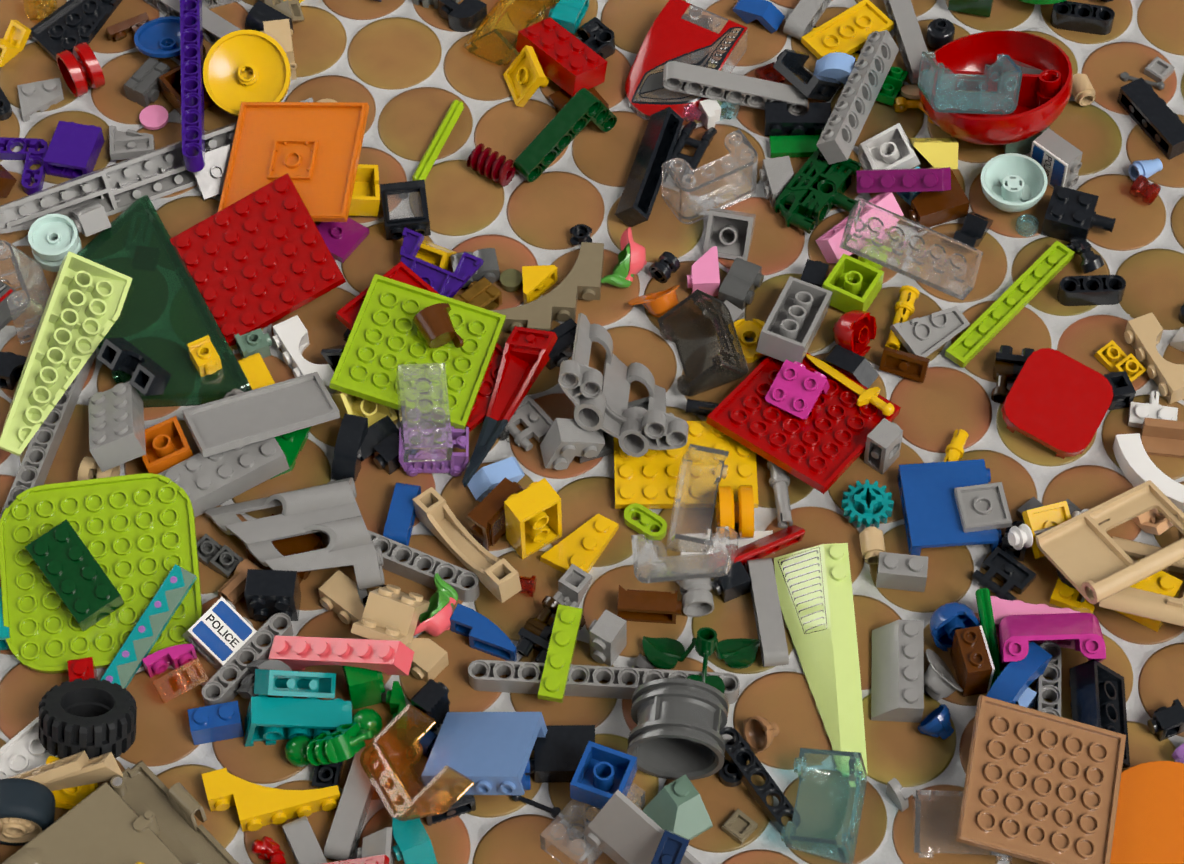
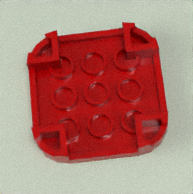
M1041 348L1034 351L1024 363L1002 404V416L1007 424L1006 428L1012 433L1015 430L1055 451L1057 453L1055 456L1063 459L1065 457H1074L1082 454L1092 441L1111 405L1113 390L1108 379L1101 373L1060 351L1051 348Z

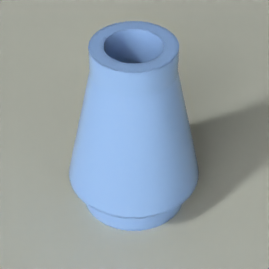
M1158 158L1134 161L1128 168L1129 176L1133 181L1143 182L1161 171L1163 164Z

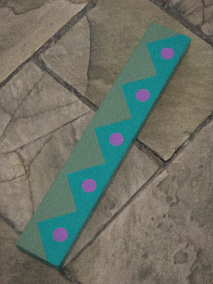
M176 564L174 565L100 681L103 679L108 680L111 684L117 683L123 689L127 688L142 665V659L147 657L196 581V575Z

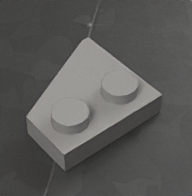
M60 78L17 85L23 122L29 121V116L37 111L42 113L49 109L51 105L64 100Z
M109 126L111 161L130 159L155 150L153 134L138 133L130 129L122 132L118 131L116 126Z

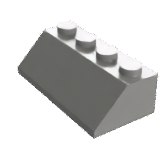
M896 620L872 630L871 720L921 723L924 711V622Z

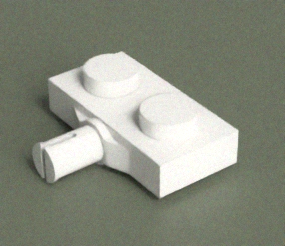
M1151 391L1149 403H1130L1128 426L1142 428L1145 418L1177 421L1178 408L1160 405V392L1156 391L1155 394V391Z

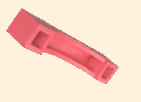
M275 635L268 659L280 660L286 663L292 670L304 671L305 667L315 665H341L375 670L387 675L408 676L414 651L401 641Z

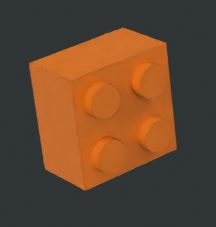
M176 416L145 429L146 454L141 457L149 473L159 474L194 456Z

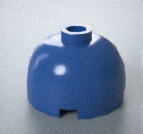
M951 602L940 606L933 613L929 629L936 646L943 651H948L947 648L952 647L955 630L980 626V623L971 608L962 603Z

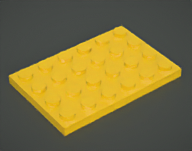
M686 421L689 429L688 440L685 446L669 450L648 449V452L641 457L627 455L620 448L619 439L613 436L615 509H625L630 504L635 503L641 504L648 509L716 508L718 486H731L734 501H737V489L740 485H752L754 508H758L756 453L710 426L706 421Z

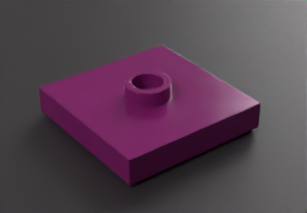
M349 217L347 222H321L317 226L333 258L342 263L369 235V228Z

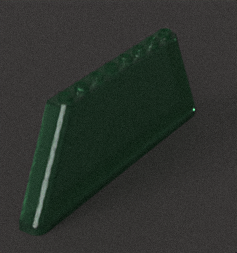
M148 195L138 198L110 223V228L101 231L77 253L79 256L133 278L120 316L98 345V350L101 349L106 338L123 337L172 374L161 395L145 396L137 390L143 400L144 408L196 406L223 399L233 389H240L243 392L251 391L244 372L178 250L172 245L171 237ZM209 335L214 348L220 356L222 369L213 374L200 377L190 359L187 344ZM111 371L116 384L126 383L132 378L130 374L124 371Z

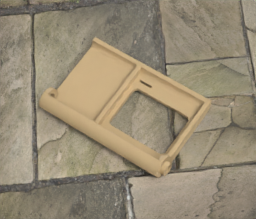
M1148 480L1037 535L1036 543L1040 551L1089 603L1094 605L1184 559V537L1138 561H1134L1106 532L1156 508L1184 535V514L1151 480Z

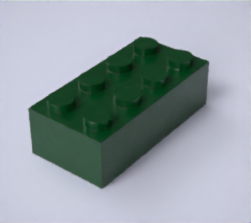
M67 519L25 546L34 563L83 632L125 604L117 589Z

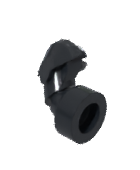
M1070 238L1071 243L1066 246L1073 250L1075 254L1081 256L1082 262L1080 266L1084 274L1092 272L1105 264L1101 255L1091 251V244L1084 238Z

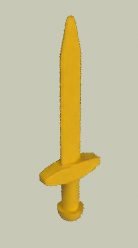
M806 354V357L815 366L860 395L856 403L858 406L871 403L880 409L883 415L890 416L893 414V404H887L877 397L881 390L879 387L866 390L824 361Z

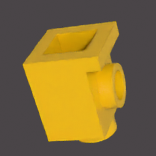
M209 335L187 344L190 359L200 377L213 374L222 369L220 356L214 348Z

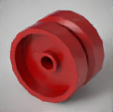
M86 42L75 45L73 54L68 50L56 54V61L62 77L75 97L78 98L87 94L88 86L95 90L105 85V78L99 62Z

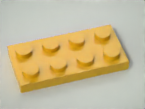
M862 0L802 36L801 43L818 59L834 52L852 55L863 48L869 34L884 30L889 32L894 29V22L870 0Z

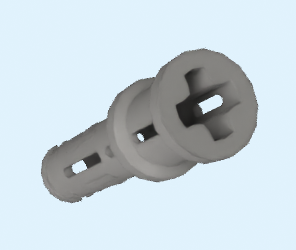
M767 461V468L770 469L771 475L769 485L774 490L777 524L780 528H787L788 524L789 526L793 525L788 493L790 477L787 476V471Z

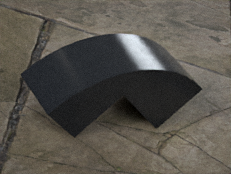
M345 413L334 450L332 479L340 480L352 477L355 483L361 470V446L368 433V418Z

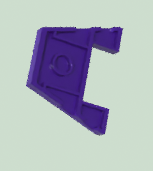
M406 227L403 230L404 239L400 251L401 261L440 295L452 298L484 263L481 258L464 252L455 272L452 273L416 258V254L425 237Z

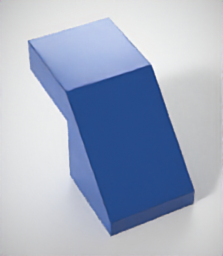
M738 0L732 9L746 24L757 19L770 33L777 31L785 18L771 2L766 0Z

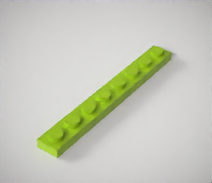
M1056 241L945 351V356L964 368L1074 258L1075 252L1061 242Z

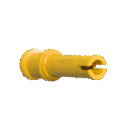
M905 285L900 288L899 301L894 306L896 314L892 325L906 322L914 314V303L920 294L919 290L915 287ZM890 330L885 346L899 350L901 342L893 331Z

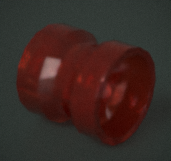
M1140 175L1132 184L1129 193L1134 197H1142V201L1150 205L1157 198L1161 186L1156 183H1150L1147 177Z

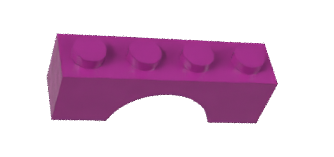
M950 167L865 169L856 171L857 193L951 190Z

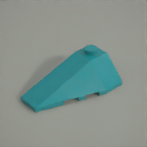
M396 773L391 774L393 837L396 843L392 849L397 861L402 860L404 864H438L431 840Z

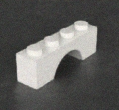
M298 315L274 325L272 341L277 349L281 348L285 363L287 365L291 364L293 367L294 377L318 372L330 395L337 392V390L329 388L334 374L330 365L314 364L303 358L302 354L310 343L308 331Z

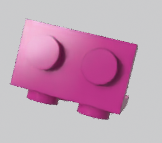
M786 359L765 399L767 403L799 419L806 420L820 394L826 395L830 385L827 377L817 371L813 373L807 370L803 364Z

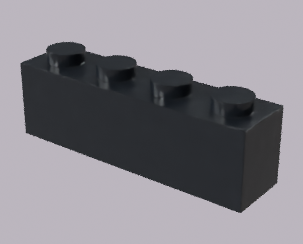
M1141 77L1120 87L1117 102L1169 160L1184 153V124L1180 121L1178 115L1173 113L1166 105V102L1154 92L1152 86L1147 84Z

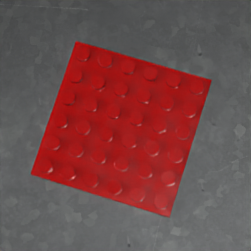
M288 173L170 239L226 349L236 344L234 335L239 333L241 336L259 328L263 329L346 282Z
M805 355L801 364L813 373L817 371L825 375L830 388L826 395L820 394L806 420L799 419L767 403L765 397L784 363L767 356L707 416L706 423L824 494L865 451L868 434L883 418L892 422L899 414L901 407L881 395L877 397L887 404L891 403L894 406V412L890 416L883 415L882 411L871 403L858 406L856 403L860 395L819 369ZM851 379L852 381H854L855 383H857L858 385H860V386L863 387L864 389H866V390L869 389V388L863 386L862 384L858 383L857 381Z

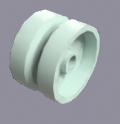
M47 214L38 218L31 225L28 232V242L37 265L44 270L58 272L68 251L79 256L82 255V243L77 227L69 217L61 214Z

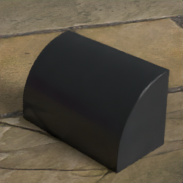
M259 0L247 15L245 30L264 31V21L289 19L290 29L292 30L293 24L291 18Z

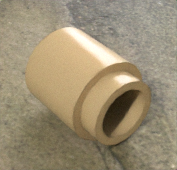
M1080 73L1073 75L1072 95L1075 101L1081 106L1090 105L1096 98V92L1088 76Z
M867 527L859 534L862 558L865 559L867 564H878L879 552H886L883 531L877 527Z

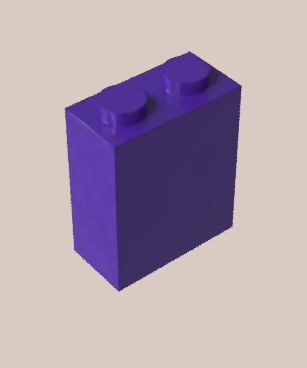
M59 121L43 159L46 174L73 179L93 172L105 142L101 127Z

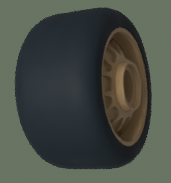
M0 779V844L24 846L54 823L55 797L46 786L28 779Z

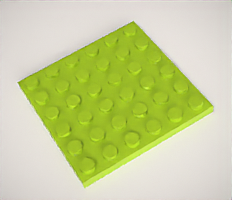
M375 274L332 376L329 388L446 426H454L456 429L464 430L504 326L506 315ZM448 303L451 308L448 314L455 332L463 339V346L456 348L452 340L441 347L430 348L413 321L414 316L431 305Z

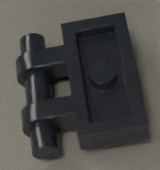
M996 547L982 563V568L987 572L983 574L976 570L972 575V578L979 582L978 585L981 588H988L996 597L1010 601L1017 599L1010 593L1012 590L1021 595L1036 578V573L999 547ZM996 577L1005 584L1001 587L992 580Z

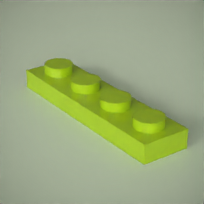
M558 604L539 686L538 699L563 703L583 614L582 608Z

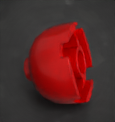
M852 310L844 313L833 327L836 344L860 356H864L871 348V346H867L870 339L874 340L876 336L877 325L875 317L871 316V313L862 310Z

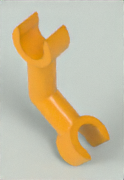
M904 97L895 98V112H904L908 108H919L927 115L922 106L921 99L906 100ZM928 116V121L931 124H935Z

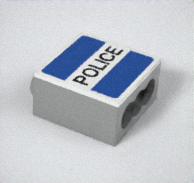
M1048 128L1032 142L1030 157L1044 168L1048 180L1047 184L1052 188L1055 185L1066 188L1073 187L1079 180L1078 173L1082 166L1083 152Z
M221 597L182 636L190 644L192 643L195 649L218 670L257 631L246 617H242L236 611L235 606L229 600Z

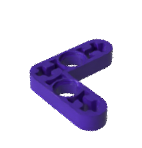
M0 137V160H25L21 179L23 191L27 195L41 191L46 174L43 159L48 149L47 142L36 138ZM16 146L23 147L19 152L11 151ZM34 164L41 165V167L37 170L30 169V167Z

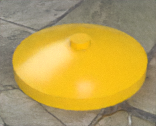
M238 30L221 37L210 48L203 65V81L213 102L223 111L238 116L241 102H281L290 86L291 67L284 49L271 36L256 30Z

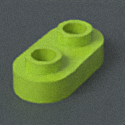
M637 503L630 504L625 508L624 522L628 527L651 541H659L666 536L667 523L662 517Z

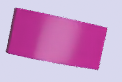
M192 643L181 644L150 654L143 658L142 662L145 672L151 678L156 674L165 672L171 665L176 672L182 668H187L197 659V655Z

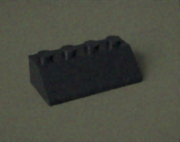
M1095 659L1070 668L1069 685L1071 688L1070 706L1072 709V720L1126 735L1122 768L1130 767L1124 677Z

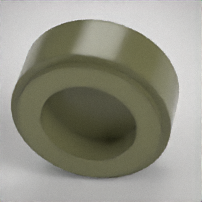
M507 269L501 273L500 285L505 291L514 292L522 287V274L518 270Z

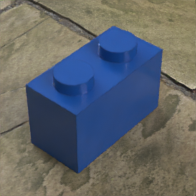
M238 701L188 709L190 731L194 745L244 737Z

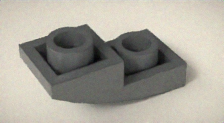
M207 534L197 542L198 560L227 578L234 572L238 564L244 560L228 546L224 545L222 547Z

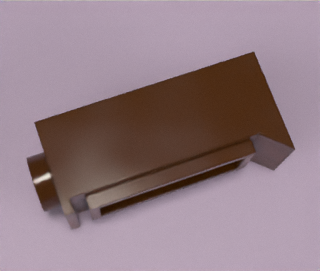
M619 585L617 616L626 621L676 624V615H681L682 600H677L678 591H675V594L671 592L629 589L626 591Z

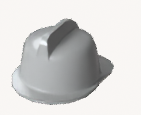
M926 649L925 653L930 664L924 673V686L928 694L934 700L939 701L942 698L949 697L956 690L963 692V689L956 682L946 663L934 651Z

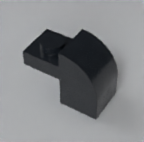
M438 0L439 14L444 19L449 20V29L453 31H472L487 19V4L480 0H464L460 4L453 0Z

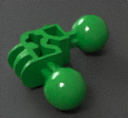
M364 708L355 713L352 723L341 724L336 728L337 731L322 732L313 740L304 735L292 737L286 744L285 757L290 764L296 767H304L309 764L313 766L328 765L348 760L366 746L364 740H371L380 734L383 727L382 718L373 709Z

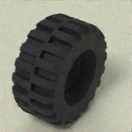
M80 678L72 682H62L60 686L55 685L46 692L39 702L40 743L51 755H57L59 759L84 750L89 759L108 752H112L114 758H117L122 753H125L136 739V701L126 688L123 689L121 685L117 683L111 684L110 681L104 679L99 681L96 678H89V680H82Z

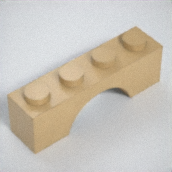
M1151 312L1129 320L1124 337L1126 342L1131 344L1135 350L1137 359L1146 367L1148 376L1157 384L1160 395L1165 397L1169 404L1184 399V364L1171 363L1158 353L1156 346L1160 343L1163 328Z

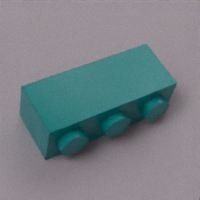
M255 669L254 694L335 698L336 673Z

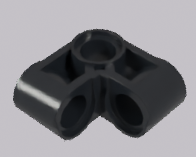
M592 18L577 30L580 40L602 58L606 59L614 54V32L598 18Z

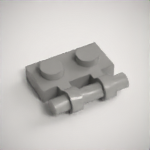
M528 395L522 400L504 430L515 438L514 442L519 447L529 451L533 448V444L529 439L534 437L539 443L543 441L554 421ZM520 423L526 428L522 432L516 427Z

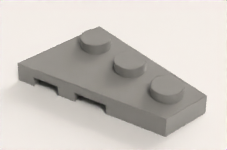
M955 306L934 312L931 315L893 324L890 326V329L909 353L926 358L967 328L970 323L958 307Z

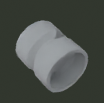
M690 572L683 575L679 579L683 613L690 617H702L712 613L714 601L713 594L710 592L712 589L710 576L704 572Z

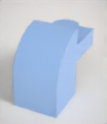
M841 52L829 53L817 60L813 75L834 78L845 85L854 67L855 57Z

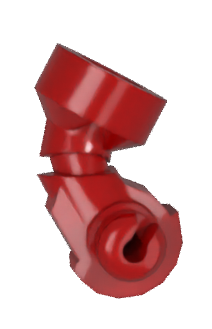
M264 836L261 841L257 839L253 842L252 852L258 853V859L271 861L269 864H286L285 853L273 839Z

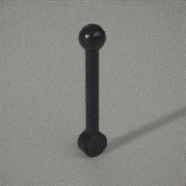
M521 795L511 796L513 801H521L549 812L553 818L561 816V809L559 807L550 808Z

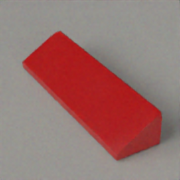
M796 525L789 526L714 558L709 563L713 571L741 561L743 566L747 565V560L761 559L802 541L805 530Z

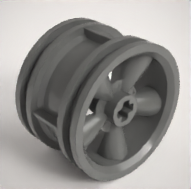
M662 678L640 685L632 696L631 717L637 726L629 734L627 754L637 757V769L649 775L670 780H676L685 774L689 780H695L717 773L723 767L725 758V741L719 734V731L727 724L728 700L726 696L709 684L685 678Z

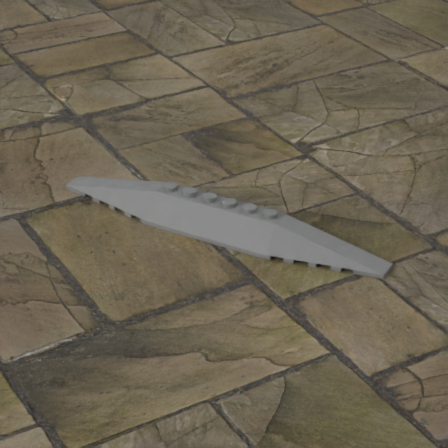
M311 97L299 102H313V99ZM237 122L204 132L205 152L228 144L232 148ZM182 141L81 175L1 205L0 234L29 230L38 218L47 214H61L71 218L73 217L72 210L95 201L104 207L108 217L197 185L193 172L188 171L185 167Z

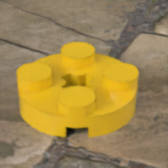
M744 318L732 323L728 328L726 338L728 350L735 357L743 359L746 363H753L757 359L764 357L765 355L756 352L765 323L754 318L752 321H745ZM745 337H753V342L745 341Z

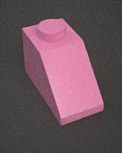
M717 246L710 248L691 265V275H687V288H692V297L718 296L720 276Z

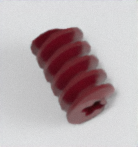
M483 143L477 145L468 157L467 167H471L472 170L478 171L479 174L485 175L486 178L492 179L503 187L507 186L515 176L516 168L512 167L513 160L508 159L506 161L505 155L499 157L497 151L492 153V149L490 147L485 149Z

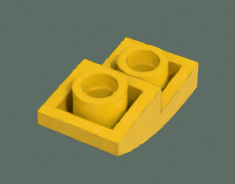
M1113 340L1094 355L1110 372L1126 371L1131 383L1146 372V369L1132 353L1127 356Z

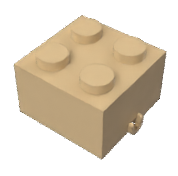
M289 19L264 21V31L260 32L271 36L281 45L290 63L291 80H297V64L294 59L291 36L293 35V30L290 29Z

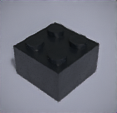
M248 569L244 596L249 618L262 622L268 620L276 613H285L290 617L291 621H298L301 591L297 571Z

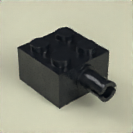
M1055 185L1044 217L1041 235L1070 243V238L1080 237L1087 240L1089 230L1092 227L1112 233L1116 218L1096 214L1095 210L1099 196Z

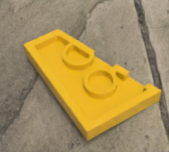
M596 514L541 555L540 561L563 573L572 564L589 573L619 529V524L600 514Z

